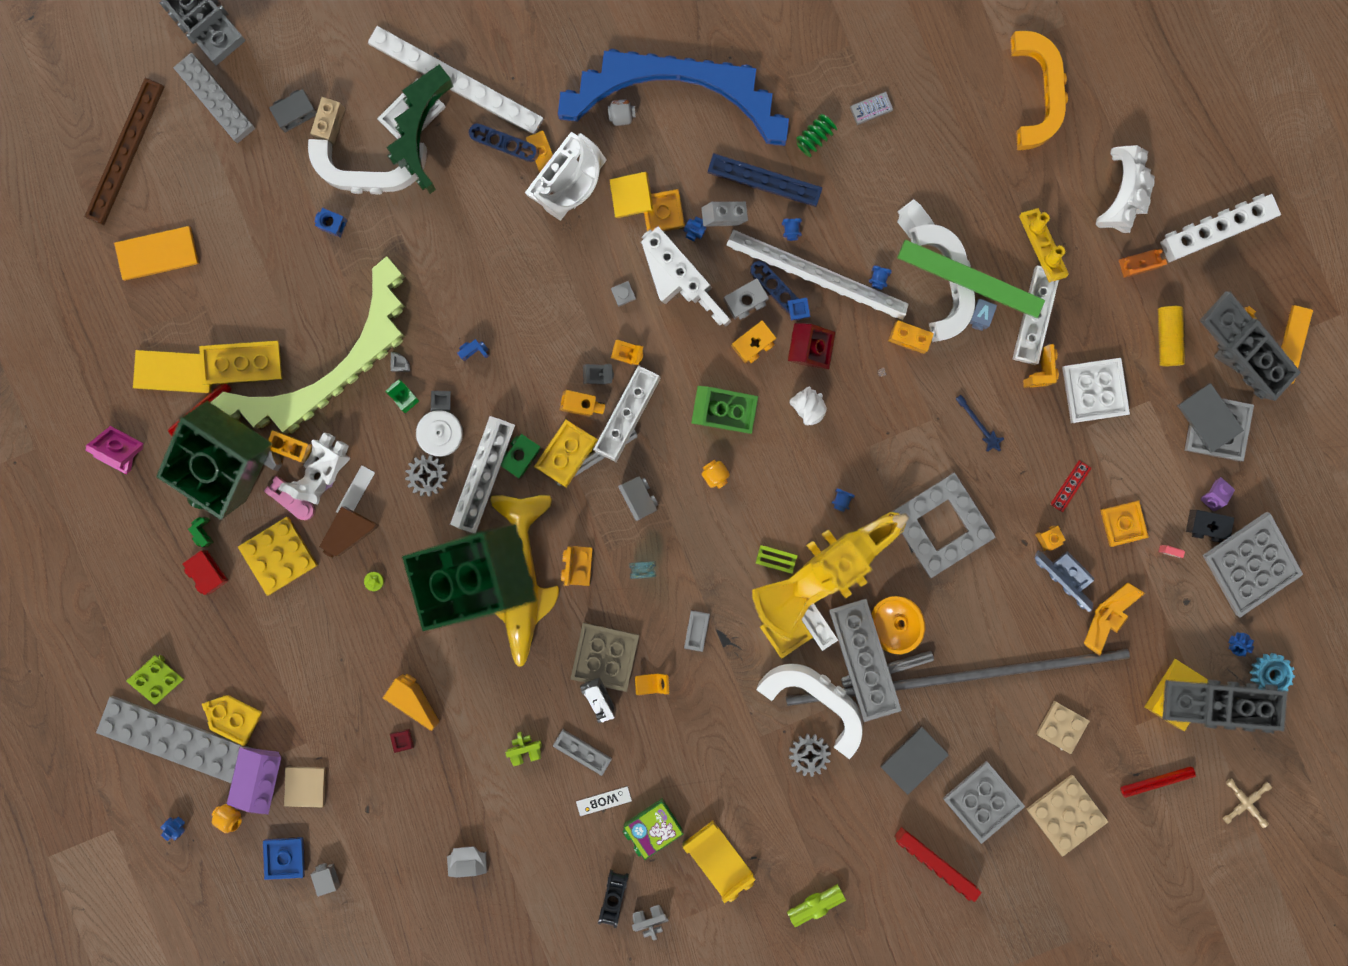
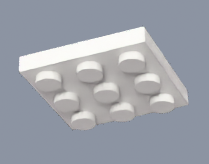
M1121 358L1062 367L1071 423L1130 415Z

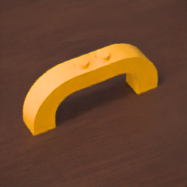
M1015 31L1011 36L1012 56L1032 57L1039 62L1043 70L1045 118L1038 125L1021 126L1016 131L1017 150H1028L1039 147L1047 142L1060 128L1064 120L1068 101V94L1065 92L1064 86L1066 85L1067 76L1063 70L1060 52L1047 37L1032 31Z

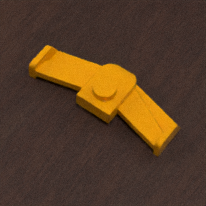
M1127 582L1106 601L1100 603L1095 610L1094 618L1084 641L1087 648L1101 656L1110 629L1118 633L1128 619V615L1123 612L1145 593Z

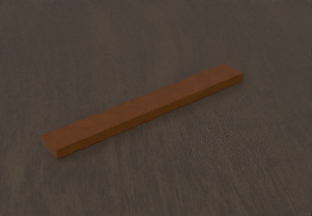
M147 78L144 79L84 217L105 225L164 90L162 84Z

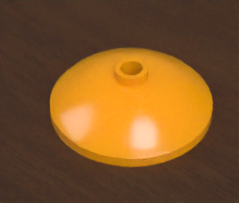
M892 596L881 600L874 607L871 615L882 649L893 654H905L919 646L924 638L926 625L922 611L913 601L901 596ZM901 620L904 621V623H905L904 626H902V625L900 624V621H901Z

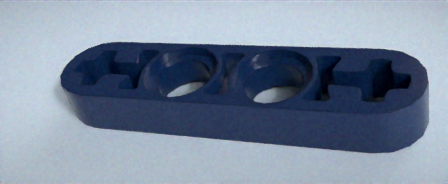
M477 123L473 124L469 129L470 138L477 143L527 162H534L539 156L537 147L529 142ZM480 130L482 133L486 134V138L480 135H475V131ZM499 135L500 141L493 145L491 143L492 136ZM511 141L517 143L514 151L508 150V144ZM523 148L528 151L531 149V151H533V155L528 156L526 153L522 152L521 149Z
M754 262L750 269L751 276L759 280L763 289L790 316L789 309L787 308L788 303H783L780 300V295L788 293L791 297L790 300L799 298L764 262ZM755 266L758 268L762 266V272L765 276L767 273L770 274L765 278L764 282L761 281L763 276L760 273L757 275L754 273L756 270ZM769 279L777 281L775 289L767 287L766 283Z

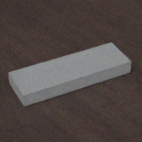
M564 729L553 745L556 749L601 776L612 760L611 757Z

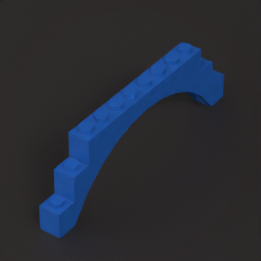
M616 49L604 51L601 73L592 69L587 70V72L582 71L580 94L573 90L560 92L558 108L559 120L578 122L595 104L615 91L648 81L679 80L701 85L721 94L734 103L754 123L766 144L785 146L789 118H785L784 115L775 114L770 116L773 93L763 89L754 91L756 68H752L750 65H741L740 67L733 66L732 63L728 62L714 64L715 62L711 60L697 62L692 58L680 60L674 56L663 58L651 53L639 55V53L634 51L620 53Z

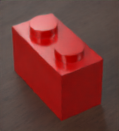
M201 550L182 563L185 567V574L196 583L195 588L200 594L209 595L229 582L208 550Z

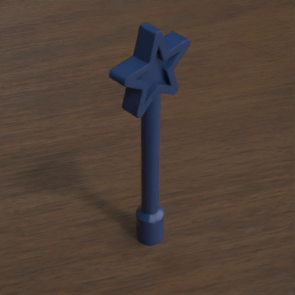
M962 394L955 399L959 405L964 407L986 436V438H982V441L987 443L986 451L988 452L992 448L1001 451L999 443L1004 440V437L997 438L995 431H991L990 434L967 405V401Z

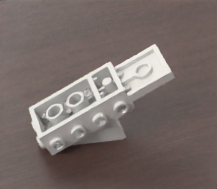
M659 226L653 231H647L642 236L643 240L641 243L659 299L666 304L680 292L688 302L692 300L696 303L698 301L706 311L711 309L714 313L712 318L719 325L724 324L727 326L732 321L707 294L712 288L710 284Z

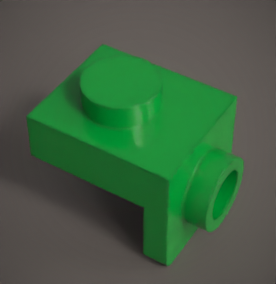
M400 379L391 384L385 391L404 413H407L419 402L410 388Z
M209 517L196 518L191 523L192 526L188 528L193 536L192 540L199 547H209L214 543L203 529V526L211 521Z

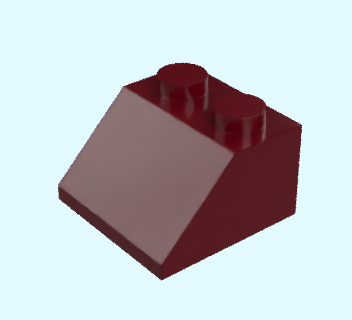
M794 323L788 361L799 365L829 369L836 332L814 324Z

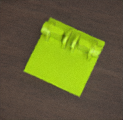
M154 655L126 680L128 684L154 705L184 680L164 663L165 658L162 655Z

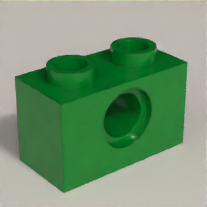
M523 434L517 435L511 442L513 447L509 452L505 451L500 465L519 479L522 478L542 449L541 446ZM518 450L524 452V458L521 461L515 459V453Z

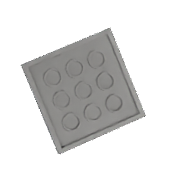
M1265 512L1202 555L1235 615L1238 617H1242L1303 575L1272 515L1268 512Z

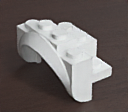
M571 132L526 190L525 194L561 221L569 210L575 209L591 195L597 184L600 168L607 160L600 149L581 133L577 136Z
M1138 145L1114 147L1111 149L1112 160H1122L1123 180L1119 193L1111 207L1097 218L1096 226L1099 228L1113 227L1123 233H1130L1136 214H1147L1155 176L1150 174L1151 170L1145 167L1148 151Z

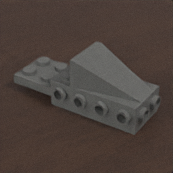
M161 0L159 2L175 22L179 21L177 23L178 27L184 33L188 32L186 37L193 44L197 43L215 65H218L246 41L227 18L228 12L222 5L218 7L220 3L217 0Z
M1225 292L1200 319V322L1219 343L1217 347L1220 350L1214 357L1240 373L1244 377L1243 381L1255 390L1254 394L1260 399L1265 398L1276 401L1301 373L1294 362L1290 360L1283 349L1262 326L1261 322L1252 318L1231 292Z
M1165 680L1162 719L1205 724L1204 727L1207 728L1224 726V729L1236 730V727H1240L1245 731L1255 732V729H1262V732L1274 733V730L1284 731L1287 692L1279 690L1276 685H1265V688H1260L1259 684L1246 683V686H1240L1239 682L1227 681V685L1221 684V681L1208 680V683Z

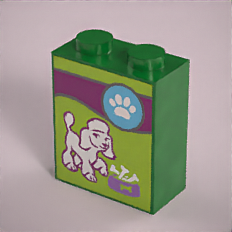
M663 798L625 822L623 826V834L628 841L632 840L635 845L633 848L639 857L642 856L644 860L684 834L682 827Z

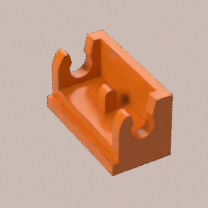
M1154 249L1119 259L1123 277L1126 278L1167 265L1166 259H1161L1160 256L1163 250Z

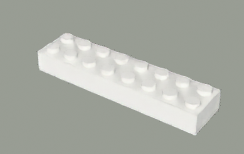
M1042 266L1034 268L1029 293L1044 299L1045 302L1038 318L1023 313L1012 359L1033 365L1039 364L1059 281L1049 282Z
M640 366L637 367L594 447L596 453L617 462L661 379L659 375Z

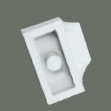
M914 199L898 211L899 219L897 222L909 238V229L927 224L934 225L923 207Z

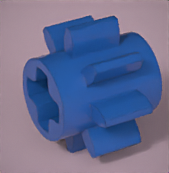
M697 216L694 220L689 218L684 228V232L687 233L686 238L695 241L696 238L701 240L707 226H703V219Z
M1237 632L1235 637H1230L1228 649L1237 656L1246 657L1247 652L1252 653L1254 649V640L1246 633Z
M179 816L175 819L170 817L161 826L163 830L161 836L167 841L171 838L176 841L186 830L183 828L185 822Z

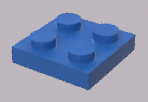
M303 837L263 840L264 880L303 878L305 876Z

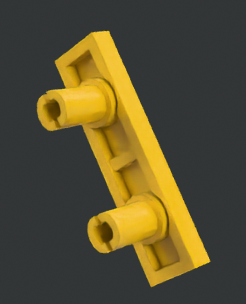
M1039 208L1021 213L1019 218L1048 281L1053 282L1066 278L1069 273L1061 258L1065 254V249L1062 246L1056 247L1046 225L1050 220L1049 215L1046 212L1041 214Z

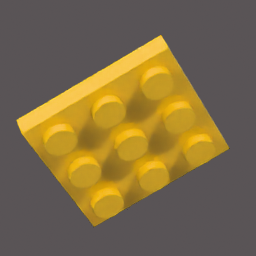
M285 517L238 546V549L267 596L318 566L289 517Z

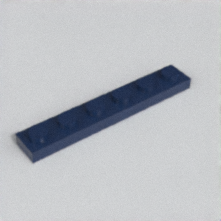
M714 153L707 172L817 207L823 188Z

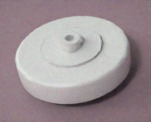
M436 410L429 412L421 418L417 425V442L430 455L439 457L450 455L458 449L462 442V425L457 417L447 411Z

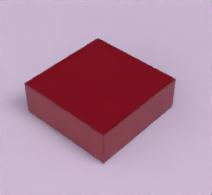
M410 729L390 734L394 753L414 748Z

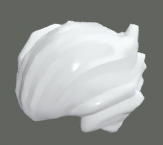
M806 387L802 392L800 391L789 400V403L794 407L798 415L803 418L805 425L819 423L827 410L825 402L822 400V393L817 394L816 390H812L811 387Z

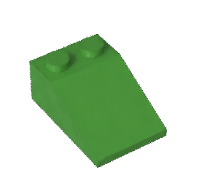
M698 386L691 423L752 434L758 396Z

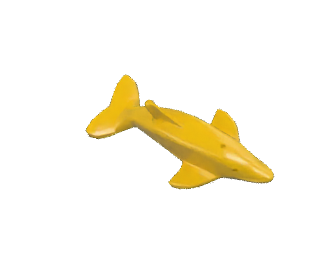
M504 495L491 496L492 507L511 524H516L519 536L523 541V551L529 573L534 581V591L537 598L535 602L496 613L506 625L512 656L515 664L519 667L523 666L527 661L536 624L551 611L559 596L558 586L540 588L537 585L528 534L532 523L550 508L552 502L550 495H538L525 499Z

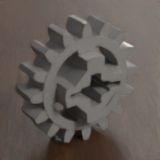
M422 455L421 460L414 458L415 464L409 463L411 470L405 471L409 474V477H406L405 480L411 482L408 487H414L413 493L420 491V496H424L425 492L428 496H432V491L438 494V488L444 489L442 482H447L444 475L448 474V472L442 470L445 464L439 465L440 459L437 458L433 461V456L430 455L426 459V456ZM429 463L433 464L437 468V471H433L430 468ZM420 466V470L415 474L417 467ZM426 472L431 474V477L423 478ZM436 478H439L437 483L433 486L434 480ZM416 481H420L421 483H423L424 488L418 486Z
M806 734L805 739L798 736L800 741H793L795 747L789 748L793 753L789 755V759L794 760L791 762L792 767L797 765L796 772L798 773L803 770V776H806L807 772H809L811 777H813L815 771L820 775L821 768L827 769L825 762L830 763V759L827 756L831 755V752L826 751L829 747L828 744L822 745L824 739L821 737L817 740L816 734L812 738H810L809 734ZM812 743L817 744L821 750L815 749ZM804 744L805 747L801 751H798L799 748ZM808 751H811L812 754H814L811 756V759H808L807 756H805L808 755ZM818 759H821V761L819 762V764H817V765L815 766V763L817 762V760H818ZM798 760L804 761L807 767L802 766Z

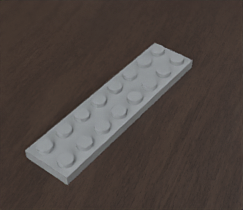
M114 696L109 697L96 731L97 734L229 783L232 782L239 747H244L222 736Z

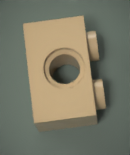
M321 98L310 133L316 140H328L331 144H335L345 112L343 105L331 99Z

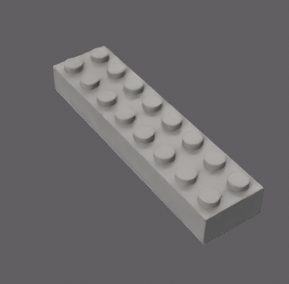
M192 52L173 67L236 143H239L256 129Z

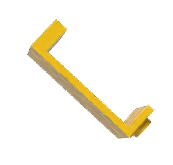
M714 820L682 843L686 853H690L720 893L724 904L727 901H734L739 896V892L743 889L748 890L754 885L755 875Z

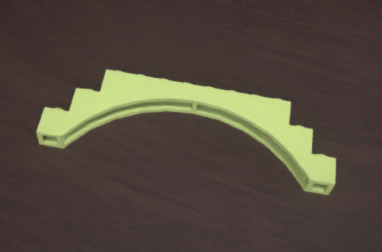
M387 256L372 268L373 295L369 316L361 336L348 356L332 372L316 383L292 393L273 397H247L222 392L210 403L236 420L241 417L240 414L242 413L255 428L265 427L270 423L269 419L271 418L283 433L295 432L303 420L307 421L314 416L313 412L315 410L325 407L332 396L336 397L344 391V386L348 383H354L362 371L367 372L371 369L374 361L383 359L391 347L395 348L402 343V338L405 336L391 318L399 316L405 306L392 292L391 288L398 287L403 282L402 279L405 276Z

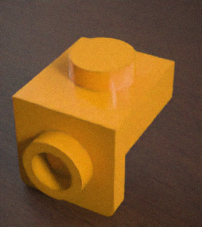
M615 340L611 359L630 365H639L643 358V346Z

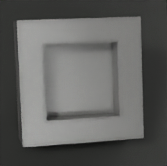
M629 281L611 288L618 307L636 300Z

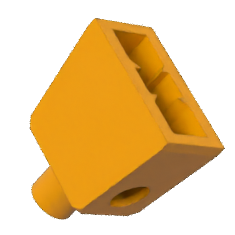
M565 390L562 394L559 410L592 416L593 412L603 414L605 403L595 401L596 396ZM582 401L587 402V408L582 407Z

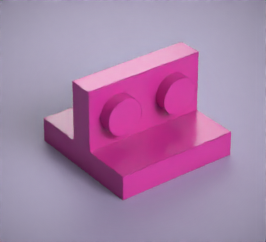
M109 426L86 445V451L93 454L94 458L127 475L131 471L133 457L143 449L144 443Z

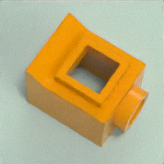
M1050 526V530L1035 534L1044 551L1054 550L1063 545L1065 538L1059 526Z

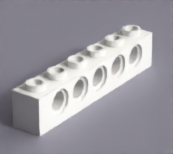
M1263 193L1252 198L1253 202L1249 204L1244 201L1235 205V210L1225 209L1217 213L1218 217L1212 219L1209 216L1200 220L1201 224L1197 226L1192 223L1183 227V231L1178 234L1176 231L1166 234V239L1162 240L1160 244L1168 262L1170 263L1280 216L1281 213L1273 195L1270 194L1265 197ZM1252 208L1257 211V216L1252 213ZM1235 215L1239 218V223L1234 220ZM1217 223L1221 224L1222 231L1217 228ZM1199 230L1204 232V238L1200 237ZM1182 237L1187 240V246L1182 244Z
M492 416L489 417L450 523L451 525L474 534L476 533L514 430V424Z

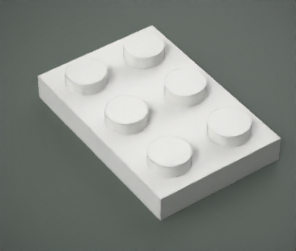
M403 93L377 118L397 139L401 136L395 129L397 124L394 118L409 109L403 101V98H405ZM440 100L430 110L422 130L445 108V105Z

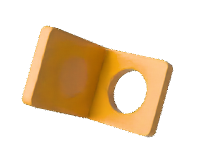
M656 673L635 676L636 695L669 694L668 675ZM662 679L664 680V684H665L664 689L662 688V685H661Z

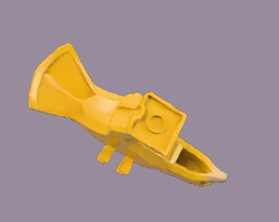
M889 512L872 523L859 528L857 531L843 535L838 540L835 539L830 530L823 532L822 536L830 546L820 551L814 541L807 544V548L815 557L809 560L793 576L781 582L752 589V599L760 620L779 637L790 641L809 606L827 595L835 593L837 590L841 592L844 598H847L852 594L848 589L849 586L855 582L861 587L868 583L863 576L872 570L869 564L904 531L909 516L906 513Z

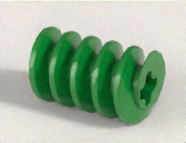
M820 114L818 120H814L812 122L813 125H809L807 131H802V136H797L796 138L799 149L810 158L812 157L810 150L817 152L815 145L822 147L823 144L820 140L822 139L827 142L826 134L833 136L834 134L831 129L837 130L836 125L826 115Z

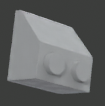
M640 476L618 486L636 521L657 511L656 506H658L654 495L650 497L647 491L650 487L645 478L641 480Z

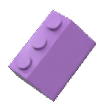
M239 747L227 805L251 813L269 814L281 761L279 752Z

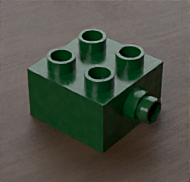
M206 401L180 418L156 477L186 496L188 503L192 507L205 509L222 520L247 501L273 443L217 406Z

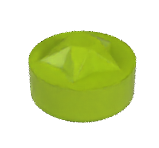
M371 572L365 576L364 585L370 591L380 590L384 585V577L379 572Z

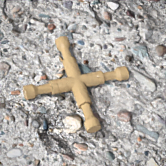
M1232 778L1228 779L1226 784L1235 791V795L1241 803L1233 809L1234 811L1231 814L1224 816L1222 819L1229 824L1237 814L1240 815L1247 809L1253 817L1258 819L1262 828L1267 827L1269 823L1261 817L1260 812L1253 803L1261 798L1265 791H1269L1272 788L1271 785L1266 782L1260 790L1247 797L1241 789H1238Z

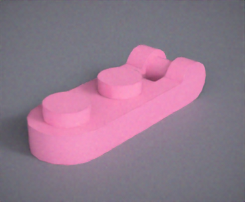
M275 476L270 487L267 486L264 492L274 498L298 519L309 520L314 516L315 508L311 502L294 499L283 491L281 494L276 492L279 486L285 482L280 477Z

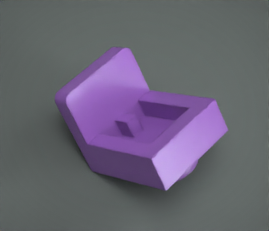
M1220 477L1214 482L1209 493L1202 496L1201 501L1211 510L1217 511L1228 504L1235 489Z

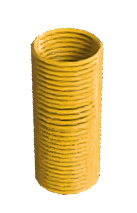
M1182 306L1158 308L1160 366L1185 364L1184 311Z

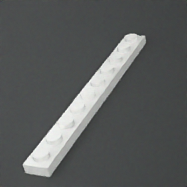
M378 26L368 41L369 45L423 75L440 64L453 83L454 87L450 90L532 135L538 131L544 120L543 117Z
M733 230L727 246L736 251H741L753 258L765 261L769 265L798 275L805 280L819 284L823 288L831 289L840 295H845L859 303L871 306L875 310L890 314L892 317L903 320L909 305L906 302L736 230Z

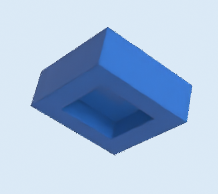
M807 298L787 302L791 321L810 318Z

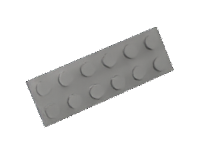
M867 599L830 609L831 619L863 721L866 722L902 711Z

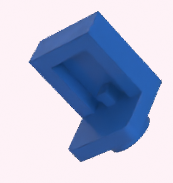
M476 339L471 343H464L457 353L464 361L478 350L485 358L489 357L487 346L483 341L479 343Z

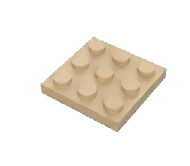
M1072 774L1026 808L1062 857L1108 823L1107 819Z

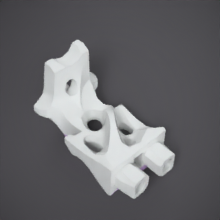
M323 433L320 440L311 441L312 452L303 465L306 468L303 479L297 482L292 481L291 483L283 482L278 489L288 493L294 499L309 501L318 505L322 494L332 487L339 470L350 460V457L346 455L349 445L337 441L333 447L332 444L335 437L329 433ZM319 472L321 476L318 480H315L314 475Z

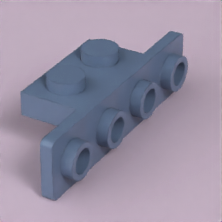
M1038 550L1035 555V561L1038 566L1045 568L1052 580L1059 582L1063 586V590L1069 596L1072 595L1082 609H1086L1088 612L1092 611L1093 602L1082 590L1094 581V577L1068 551L1052 562L1043 552Z

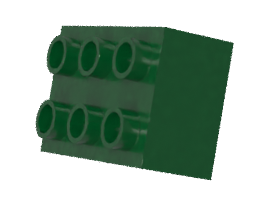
M516 524L480 532L402 556L422 632L504 612L537 601L534 581L529 573L523 551V541L519 536Z

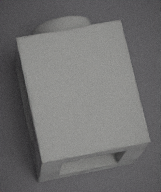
M327 863L315 867L316 870L310 874L317 897L334 892L340 887L334 864L328 866Z

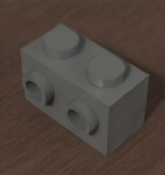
M303 89L293 91L289 97L284 100H277L273 103V106L269 107L279 127L285 133L315 117L317 114L309 96Z

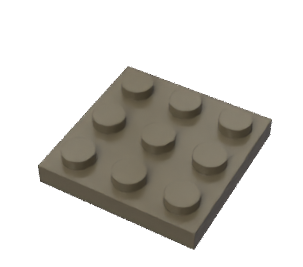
M583 622L570 679L587 683L600 677L605 687L627 692L639 635Z

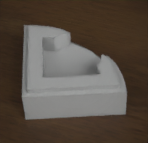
M391 352V371L411 372L407 359L396 352Z

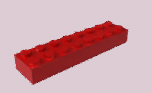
M903 827L895 834L894 837L899 846L905 847L907 852L912 856L915 855L919 862H924L926 867L931 871L933 870L938 877H943L945 882L950 886L952 885L960 894L962 892L967 900L975 902L982 892L976 885Z

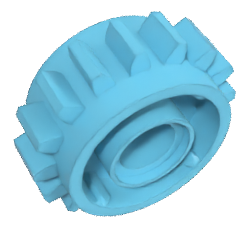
M1271 653L1270 656L1263 654V658L1257 657V662L1252 664L1253 669L1250 671V674H1252L1253 678L1250 680L1259 684L1260 688H1265V685H1276L1279 690L1288 691V687L1293 685L1292 679L1295 678V675H1293L1292 671L1294 667H1290V661L1284 660V656H1277L1275 653ZM1272 670H1274L1275 675H1274V677L1271 679V678H1270V672H1271Z

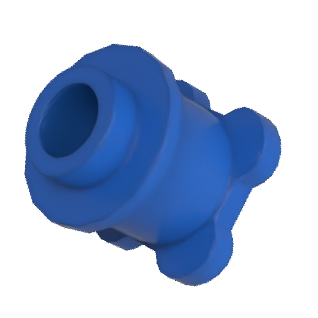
M783 219L782 226L785 229L783 237L787 238L788 241L798 240V237L802 236L800 232L802 219Z
M873 266V275L869 283L872 284L871 287L882 290L883 287L888 286L886 282L892 270Z
M836 489L837 495L835 500L831 502L834 504V509L842 512L845 509L849 510L850 501L855 495L841 489Z

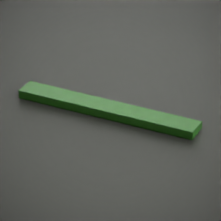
M904 240L897 259L1034 318L1039 317L1045 302L1042 298L908 240Z

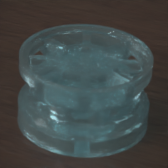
M656 561L629 563V568L631 569L630 579L657 577V573L654 571Z

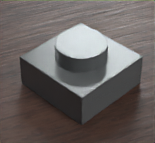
M431 391V411L443 410L450 412L451 391Z

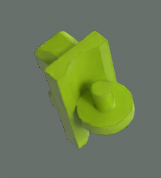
M519 732L517 733L518 739L512 740V745L519 744L520 746L507 749L505 752L506 757H510L513 766L524 763L522 753L528 752L531 761L541 759L540 748L542 743L541 740L525 744V742L532 741L531 736L524 737L523 733Z

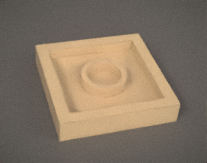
M287 766L285 768L284 806L324 807L326 767Z

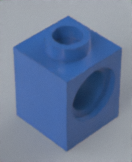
M322 208L321 212H318L315 217V226L322 231L341 238L348 220L344 216ZM329 218H333V224L326 226V221Z

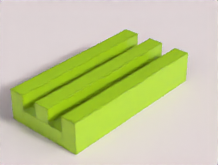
M760 545L755 563L793 574L798 555ZM766 550L791 557L792 561L766 555L762 552ZM763 557L790 565V568H784L760 560Z

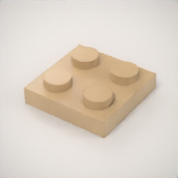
M1054 701L1036 735L1072 754L1089 720Z

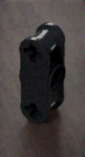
M610 869L603 907H601L598 920L599 925L604 923L617 928L623 894L629 877L628 873L625 875L619 874ZM616 896L618 901L611 902L608 898Z

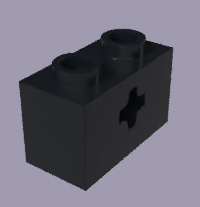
M1197 509L1190 510L1186 532L1192 533L1194 538L1204 539V536L1211 537L1210 541L1221 543L1231 536L1235 518Z

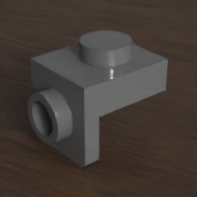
M612 364L583 365V384L606 385L612 383L614 378Z

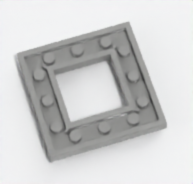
M955 473L947 476L892 511L899 514L906 513L909 516L902 535L930 578L996 538ZM948 500L968 532L936 551L917 519Z

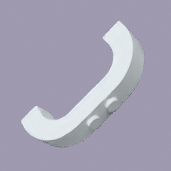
M308 139V153L313 168L327 183L338 189L348 190L354 194H362L363 191H370L371 194H382V192L402 190L418 179L415 174L411 176L405 167L401 169L399 166L390 172L339 170L335 168L332 162V144L328 140ZM420 143V158L424 169L427 147L424 143Z
M933 224L916 226L909 229L911 242L920 246H933L943 256L971 268L961 241L950 230ZM949 281L953 297V307L945 319L928 323L930 332L934 333L932 342L952 338L967 327L975 309L974 291Z
M799 664L778 666L770 670L760 680L756 690L771 701L782 689L797 686L809 692L842 718L845 728L835 740L834 748L849 759L854 755L862 738L863 718L859 707L846 694L843 688L840 686L836 687L827 676L820 675L813 669Z

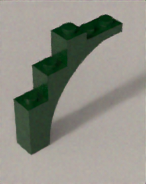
M440 64L402 90L405 96L403 101L409 109L394 118L397 124L395 129L401 137L386 147L390 153L387 156L393 165L398 164L401 169L405 167L411 176L415 174L418 178L416 182L422 190L426 189L429 194L436 189L423 171L421 163L420 138L422 128L434 104L443 94L454 87L451 78Z

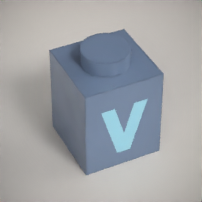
M981 299L976 300L974 313L969 324H972V328L983 330L990 327L997 305Z

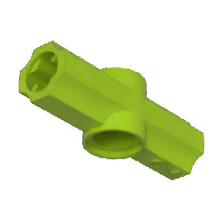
M837 884L822 893L810 895L803 903L788 910L787 914L796 928L812 918L818 919L828 913L829 909L841 904L846 899Z

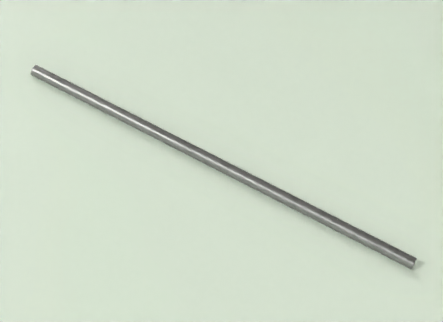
M1128 649L1102 652L1101 656L1095 653L892 682L895 691L1129 659L1130 654ZM853 687L843 688L849 697H855ZM810 693L786 696L787 706L819 702Z

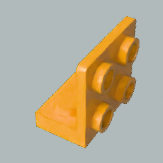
M1049 344L1042 348V372L1029 375V378L1023 380L1024 388L1046 387L1056 383L1059 371L1058 368H1055L1057 349H1054V344Z
M568 546L567 550L563 551V562H566V567L562 569L561 581H564V586H590L593 548Z

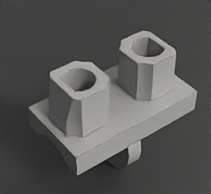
M660 905L650 908L652 918L648 920L645 919L643 911L633 913V931L637 932L649 928V930L643 932L644 938L651 936L653 941L657 940L656 934L663 932L662 926L656 928L654 926L669 921Z

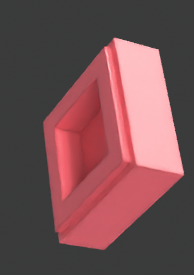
M1161 545L1158 551L1177 558H1183L1185 554L1184 550L1168 545Z

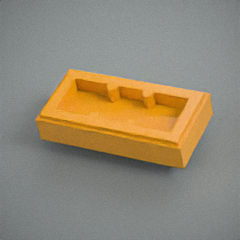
M544 131L526 137L527 142L536 146L539 151V156L535 160L539 172L542 171L553 156Z

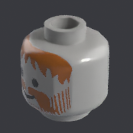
M627 99L612 101L611 106H608L609 122L612 121L615 126L631 124L632 118L636 117L635 105L631 106L630 101Z

